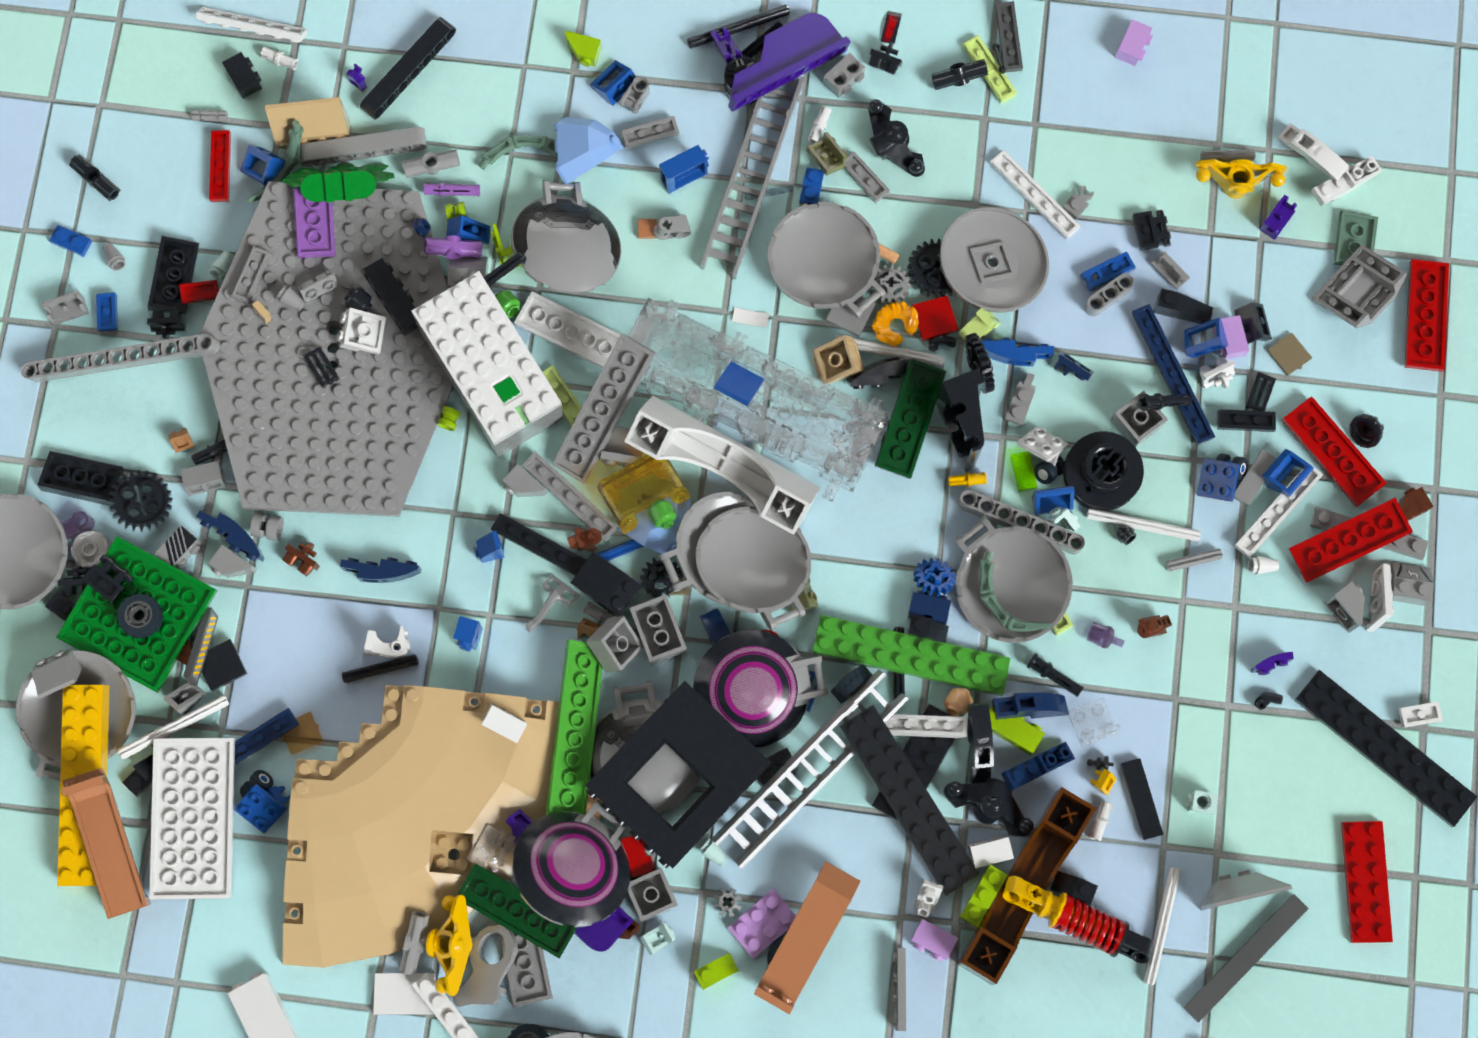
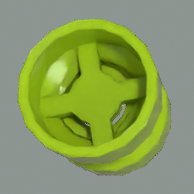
M458 202L457 205L445 204L447 221L460 215L467 217L464 202Z
M444 406L442 418L438 420L437 425L443 429L455 431L457 426L455 422L460 418L461 412Z

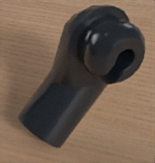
M940 335L929 340L928 349L935 352L939 349L938 346L940 345L954 348L957 340Z
M1264 692L1256 698L1255 706L1259 710H1264L1270 703L1281 705L1283 695Z

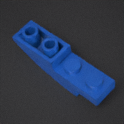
M989 338L981 339L988 357L1005 364L1033 367L1036 359H1052L1054 355V346H1049L1048 344H1039L1034 347L1023 344L1016 347V340H1010V338H1001L997 341H992Z

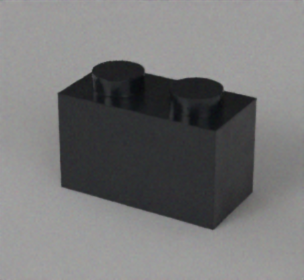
M242 52L222 62L243 99L262 89L259 83L262 80L258 72L252 71V62L249 57L245 58Z

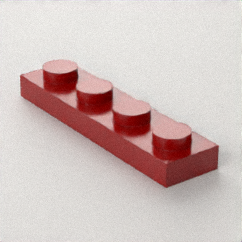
M230 130L211 131L210 202H229Z

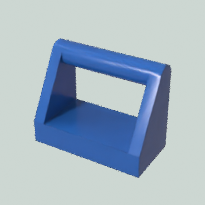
M615 60L590 84V87L610 105L614 106L628 90L636 76L631 68ZM616 69L621 72L605 88L599 86Z
M248 145L241 166V172L266 186L268 181L271 182L283 168L285 160L263 147ZM259 159L267 163L263 176L251 170Z
M1220 317L1184 330L1186 355L1191 358H1197L1228 346ZM1216 327V338L1194 345L1191 335Z
M1285 449L1262 475V478L1268 488L1290 497L1314 468L1292 451ZM1294 466L1302 468L1301 473L1288 488L1280 483Z
M1074 486L1035 491L1031 497L1035 516L1050 514L1057 507L1067 508L1069 511H1072L1074 509Z

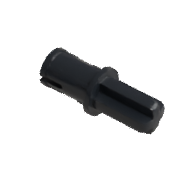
M225 439L214 445H207L206 449L191 456L193 463L198 465L210 458L215 459L219 454L228 451Z

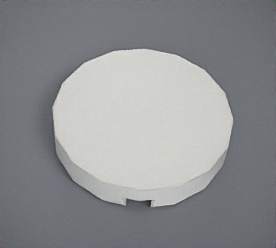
M91 530L82 532L76 536L73 545H71V557L76 564L86 569H90L94 564L99 566L101 563L100 558L107 553L110 543L99 532Z

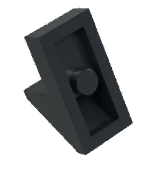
M153 755L133 766L135 770L122 782L136 797L152 783Z

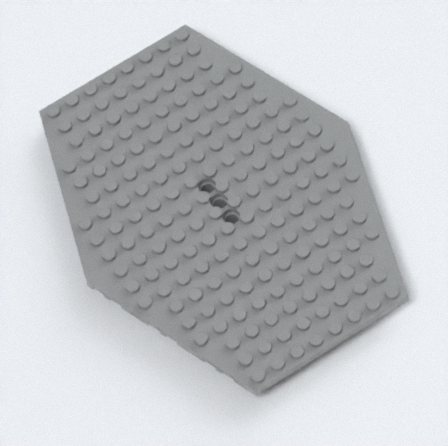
M268 181L200 334H208L218 339L221 345L220 350L216 354L203 356L242 507L246 510L400 517L434 431L437 428L438 420L442 415V409L446 406L452 392L453 384L418 328L403 336L364 277L363 268L383 258L385 263L389 262L394 270L392 273L395 278L399 277L404 285L402 288L405 293L409 292L412 296L415 308L447 290L438 255H425V238L418 235L412 225L416 222L417 218L427 220L419 191L375 189L373 194L367 198L353 199V201H334L333 216L336 256L298 258L293 187L282 182ZM431 231L426 234V237L433 238ZM255 246L271 252V257L250 304H246L231 298V294L250 251ZM325 271H332L339 285L331 291L307 302L300 312L280 303V300L276 298L281 289L286 286L288 288L291 287L303 299L297 289L300 287L299 284H303L310 279L316 282L315 277ZM352 287L354 289L361 287L372 296L370 303L373 306L368 311L369 313L386 317L381 351L378 355L362 350L356 352L339 347L340 342L337 341V335L330 333L333 329L342 331L343 324L340 323V317L348 309L344 304L345 300L343 298ZM259 301L270 313L271 321L266 324L256 314L252 306L254 302ZM318 347L322 348L331 365L337 366L335 371L340 380L334 381L333 384L327 385L324 389L303 356ZM332 347L339 349L336 353L329 352V349ZM319 352L316 353L318 359L325 368L329 377L332 378L333 375L328 370V367L324 362L323 358L321 357ZM312 356L309 357L312 363L314 364L315 368L317 369L318 373L320 374L321 378L323 379V381H326V378L324 377L314 358Z

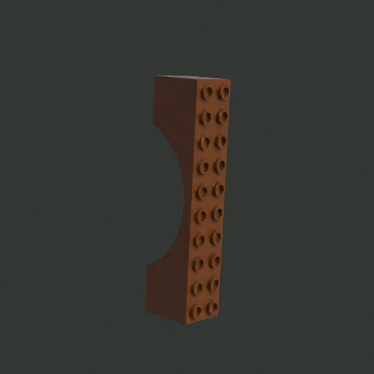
M1063 787L1054 793L979 927L975 930L959 958L957 965L990 985L998 983L1033 915V912L1007 902L1003 898L1008 877L1018 876L1033 885L1047 890L1066 857L1080 839L1097 809L1095 806Z

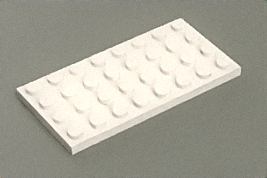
M235 738L153 739L149 899L232 898Z

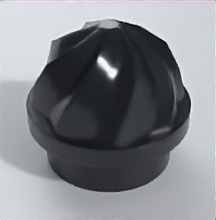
M1125 525L1119 527L1116 533L1118 541L1125 545L1130 544L1137 536L1134 532L1135 530Z

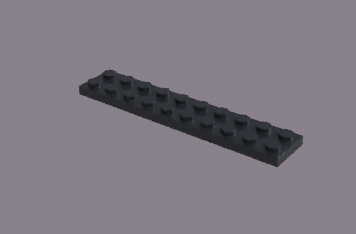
M1321 670L1315 673L1294 701L1449 826L1455 827L1478 797Z
M871 705L840 725L839 727L936 882L938 885H943V893L947 896L979 875V872L974 867V864L874 705Z

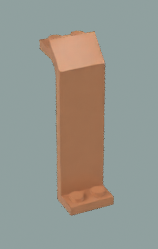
M103 768L63 780L64 788H61L63 796H68L71 801L107 919L151 905L149 897L145 896L117 803Z
M825 861L812 888L756 987L754 995L790 1015L799 994L861 882L860 880Z

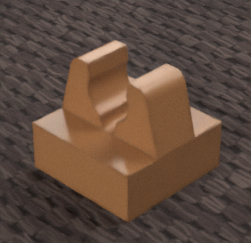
M182 428L178 432L173 431L172 434L168 435L176 453L194 447V442L186 428Z
M583 618L576 630L578 631V639H581L583 634L588 635L590 638L601 625Z

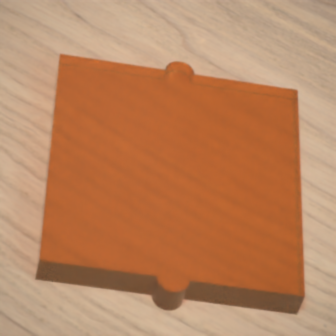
M311 712L297 717L296 719L300 725L283 735V742L287 744L291 755L323 741L318 729L319 725L316 724Z

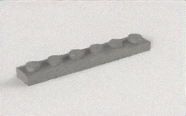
M534 452L522 464L523 468L587 527L598 529L602 534L604 542L617 531L618 527L538 453Z
M1316 507L1310 526L1326 531L1352 517ZM1407 535L1381 548L1422 561L1425 557L1429 541Z

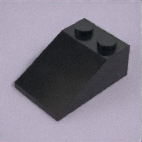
M594 552L591 553L570 582L614 617L622 615L642 588L641 584Z

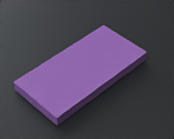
M293 187L297 257L336 256L333 202L309 201L302 195L300 187Z

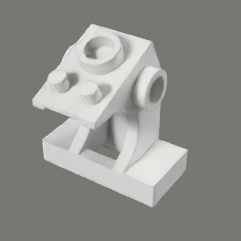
M401 625L398 638L394 642L384 643L379 640L376 631L368 630L363 654L390 659L407 656V651L410 650L409 639H405V636H408V631L404 630ZM393 647H399L400 650L396 651Z

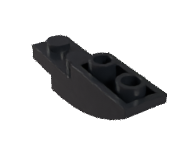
M902 356L874 362L864 367L862 372L849 377L847 384L853 387V389H862L865 385L882 387V384H888L887 376L889 378H900L901 375H905L908 363H906Z
M988 703L969 704L970 782L983 783L987 782L988 778H991V767H994L993 734Z

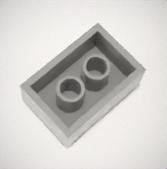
M667 595L630 608L651 666L687 653L686 645Z

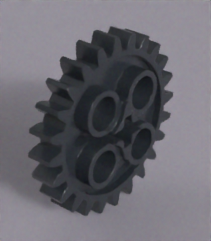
M938 238L937 243L930 239L929 244L923 241L922 247L917 245V251H912L911 255L913 257H909L908 261L910 264L907 265V269H910L907 275L913 276L910 283L916 282L914 288L921 287V294L927 291V297L934 293L935 299L938 294H941V297L946 295V292L949 296L953 293V290L945 280L942 269H938L941 267L940 258L937 256V254H940V238ZM921 262H927L929 267L922 266ZM929 278H936L938 283H932Z
M977 333L966 335L964 341L969 368L971 370L979 368L984 379L982 392L984 394L993 392L995 390L993 366L985 346Z
M138 470L137 475L130 471V477L123 474V481L117 479L116 483L118 486H111V489L115 492H109V497L114 498L108 500V504L113 505L109 508V511L115 512L113 519L119 517L118 524L125 522V529L131 525L132 531H135L136 527H139L141 532H143L144 527L151 531L152 524L158 528L157 521L164 523L165 519L163 516L169 517V512L166 510L172 509V506L167 504L173 500V498L167 497L171 495V490H166L168 484L161 485L163 478L156 480V473L150 477L148 471L144 475L141 474L140 470ZM135 485L138 487L141 500H144L143 507L147 514L146 517L143 516L140 502L137 501ZM149 486L152 488V491L145 493L142 491V488ZM129 491L133 493V496L125 498L122 494ZM149 504H156L158 509L152 511L147 506ZM131 509H136L139 511V514L131 516L128 512Z

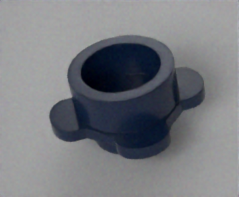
M417 218L416 222L412 224L415 232L423 238L431 230L429 222L424 218Z

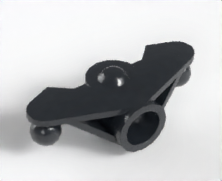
M878 99L872 100L869 103L868 111L874 135L869 141L882 160L887 158L913 177L922 176L925 172L923 156L909 150V134L906 125L900 121H890L892 109Z
M988 778L986 783L960 784L953 781L944 787L943 794L945 798L955 808L965 805L972 807L976 819L984 824H992L997 820L1002 822L1008 836L1026 837L1034 828L1033 821L1030 818H1025L1012 796L1013 790L1010 791L1002 780Z

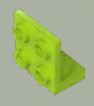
M496 223L492 224L494 230L490 232L501 265L511 258L514 253L511 245L507 249H503Z

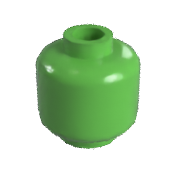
M505 290L495 295L508 318L515 317L519 313L520 301L511 291Z
M663 499L656 500L650 505L648 515L656 528L668 529L673 526L677 515L669 501Z

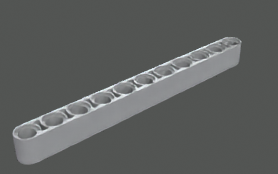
M198 334L31 361L22 366L21 374L24 378L34 382H44L213 355L220 350L221 345L218 339L208 334Z

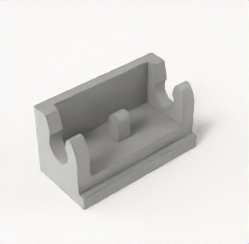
M79 291L42 302L44 309L48 313L46 316L53 326L89 314L85 298Z
M219 461L181 470L183 487L189 496L226 487L224 472Z

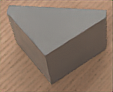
M187 682L166 695L164 700L177 712L185 715L204 696L205 692L200 687L191 686Z

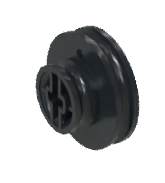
M1107 431L1090 433L1079 439L1068 452L1063 468L1065 486H1074V500L1088 509L1093 508L1103 511L1115 510L1128 503L1138 492L1144 477L1143 461L1137 448L1125 437ZM1104 454L1101 457H1099V459L1093 465V462L1098 457V455ZM1111 457L1115 458L1116 462L1101 479L1098 478L1096 474ZM1118 470H1120V473L1116 476V478L1114 480H1111L1116 475Z

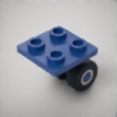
M1219 454L1216 460L1204 458L1197 496L1233 502L1237 479H1243L1247 472L1248 464L1246 458L1236 456L1230 461L1231 457L1228 454Z
M256 770L250 776L249 781H246L241 786L240 794L243 799L236 805L234 811L262 833H266L287 808L267 793L268 789L274 785L272 777L263 770Z

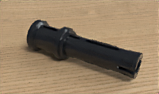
M1160 393L1153 395L1141 394L1138 399V405L1142 411H1148L1149 409L1161 410L1163 407L1190 406L1192 404V396L1190 394L1166 396Z
M1037 653L1032 656L1026 666L1040 673L1042 678L1048 677L1076 697L1079 696L1084 688L1053 668L1051 662L1047 663L1038 657Z

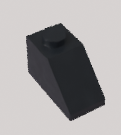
M912 615L908 635L946 643L949 626L931 618Z
M1057 871L1050 889L1060 894L1065 892L1067 895L1078 899L1081 903L1084 902L1087 905H1091L1098 885L1080 877Z

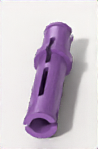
M445 182L440 184L424 183L423 192L424 195H440L441 197H445V195L480 196V185L445 184Z

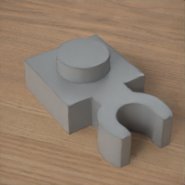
M1086 186L1080 189L1079 196L1074 193L1063 206V209L1076 220L1088 207L1089 204L1086 201L1091 200L1094 195L1093 191L1089 195L1084 194Z

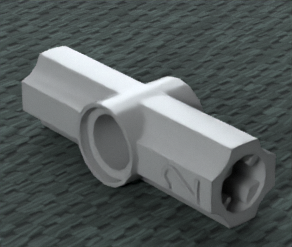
M456 149L437 154L428 152L423 157L402 161L406 178L426 173L435 175L440 170L460 166ZM431 161L435 162L432 166L427 165Z
M422 911L412 912L408 931L405 932L402 945L403 953L399 964V971L404 974H416L420 954L424 950L429 914Z

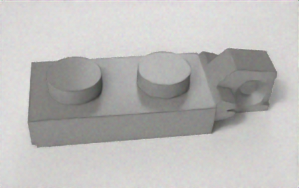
M1027 373L1025 381H1019V384H1017L1005 421L1023 426L1035 393L1036 386L1031 385L1034 374Z

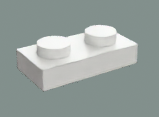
M1439 702L1398 709L1402 728L1443 721Z

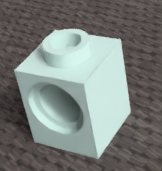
M1198 790L1192 791L1191 794H1188L1186 806H1189L1188 811L1209 816L1215 815L1219 794ZM1199 797L1205 800L1206 805L1204 808L1197 804Z

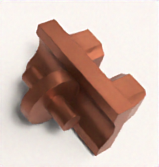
M577 528L574 530L575 535L567 538L571 549L576 548L578 551L589 550L593 552L597 550L595 545L601 541L602 534L596 528H590L589 530Z
M309 542L307 545L300 543L298 548L302 552L287 544L285 547L287 552L283 558L286 564L293 567L298 559L301 560L302 564L297 570L306 577L313 569L318 570L320 565L308 557L310 555L314 558L317 555L313 551V543Z
M1168 615L1142 618L1138 620L1137 632L1142 638L1160 636L1167 633L1166 628L1172 626Z

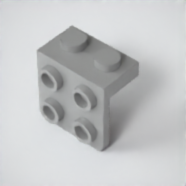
M616 426L604 451H601L600 459L604 465L612 467L621 465L623 468L634 470V468L640 469L642 451L624 442L630 428Z

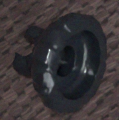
M1361 414L1352 419L1349 424V432L1357 445L1368 449L1379 444L1384 430L1383 424L1381 425L1378 421L1379 418L1369 414Z

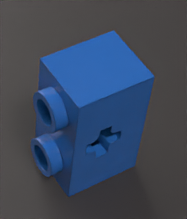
M460 616L453 636L454 641L460 646L459 649L469 652L471 649L477 650L483 627L479 621Z

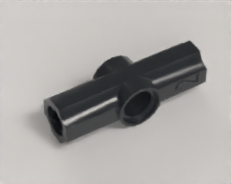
M980 59L967 64L963 62L950 66V69L933 73L931 77L935 90H939L952 85H966L970 80L987 76L988 70L985 59Z
M75 155L70 160L69 166L108 201L115 200L119 196L121 190L82 155Z

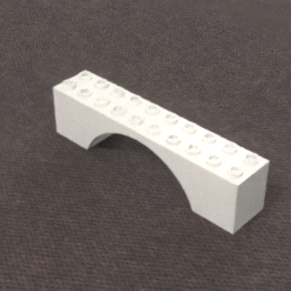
M652 396L639 410L624 441L656 460L671 459L701 466L722 476L751 499L760 517L793 535L804 520L821 488L655 396Z

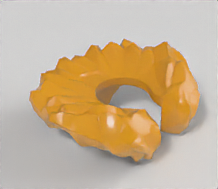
M897 301L890 305L886 304L877 312L873 320L872 328L876 333L875 337L881 342L889 344V346L896 347L903 343L901 335L893 332L889 327L893 319H901L904 322L906 333L913 335L918 328L919 322L916 309L908 306L903 301L901 303Z

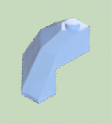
M565 117L554 124V131L557 132L555 153L558 154L555 169L565 185L623 148L615 133L596 120Z
M670 486L665 489V492L641 502V505L633 509L630 508L624 511L618 530L641 545L663 554L676 549V535L679 524L691 507L690 491ZM663 499L669 501L677 516L673 522L674 524L668 529L656 528L648 515L650 505L656 500Z

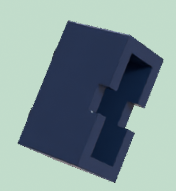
M913 592L907 618L911 619L912 615L934 619L946 625L951 600H948V597L944 595L934 597L928 595V592Z

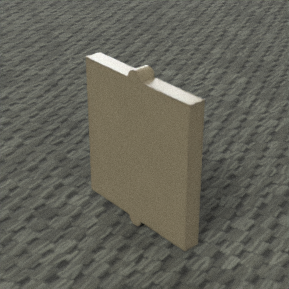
M1290 333L1282 340L1278 339L1277 343L1267 350L1287 376L1295 370L1301 369L1302 365L1312 359L1311 355L1293 333Z

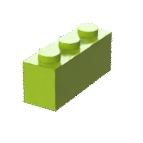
M991 706L989 711L992 733L1031 756L1045 734L1042 732V728L1034 723L1030 725L1025 722L1024 717L996 720L993 706Z
M990 864L958 918L972 927L978 928L1008 875Z

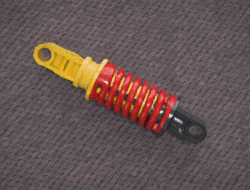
M1018 876L1008 877L1003 898L1007 902L1037 914L1040 918H1047L1048 927L1058 929L1060 932L1065 931L1067 935L1072 934L1073 938L1079 937V940L1082 942L1086 940L1088 945L1093 943L1094 948L1100 947L1101 951H1105V953H1108L1113 958L1120 953L1137 963L1144 964L1149 961L1153 945L1152 940L1129 930V922L1115 918L1112 915L1109 916L1105 912L1102 913L1101 910L1088 906L1084 902L1081 903L1078 899L1067 895L1065 892L1061 893L1058 897L1053 895V892L1046 891Z

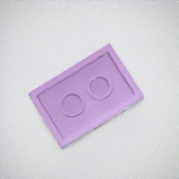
M772 889L732 923L728 929L754 959L790 928L796 915L777 892Z

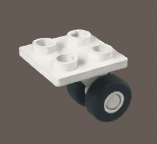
M1035 427L1018 440V446L1043 459L1034 468L1035 478L1040 483L1050 484L1056 479L1057 475L1060 476L1063 473L1065 461L1059 456V453L1067 448L1068 443L1039 427Z

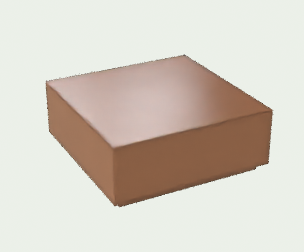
M638 219L639 239H657L653 234V229L657 225V219Z

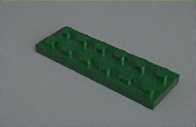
M913 358L909 360L874 467L907 479L912 478L947 371Z
M475 863L457 895L465 897L467 906L560 959L577 927L575 925H559L541 917L526 904L520 895L521 892L518 886L482 865Z

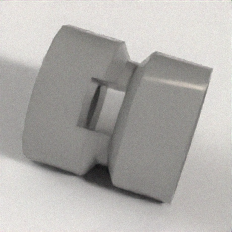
M255 512L251 520L250 535L258 538L266 536L268 540L279 541L283 533L284 518L276 515L268 517L265 513Z

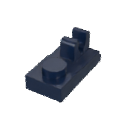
M1065 352L1059 354L1058 362L1054 366V369L1057 370L1059 366L1064 364V376L1072 369L1075 373L1074 375L1082 381L1084 379L1088 381L1094 371Z

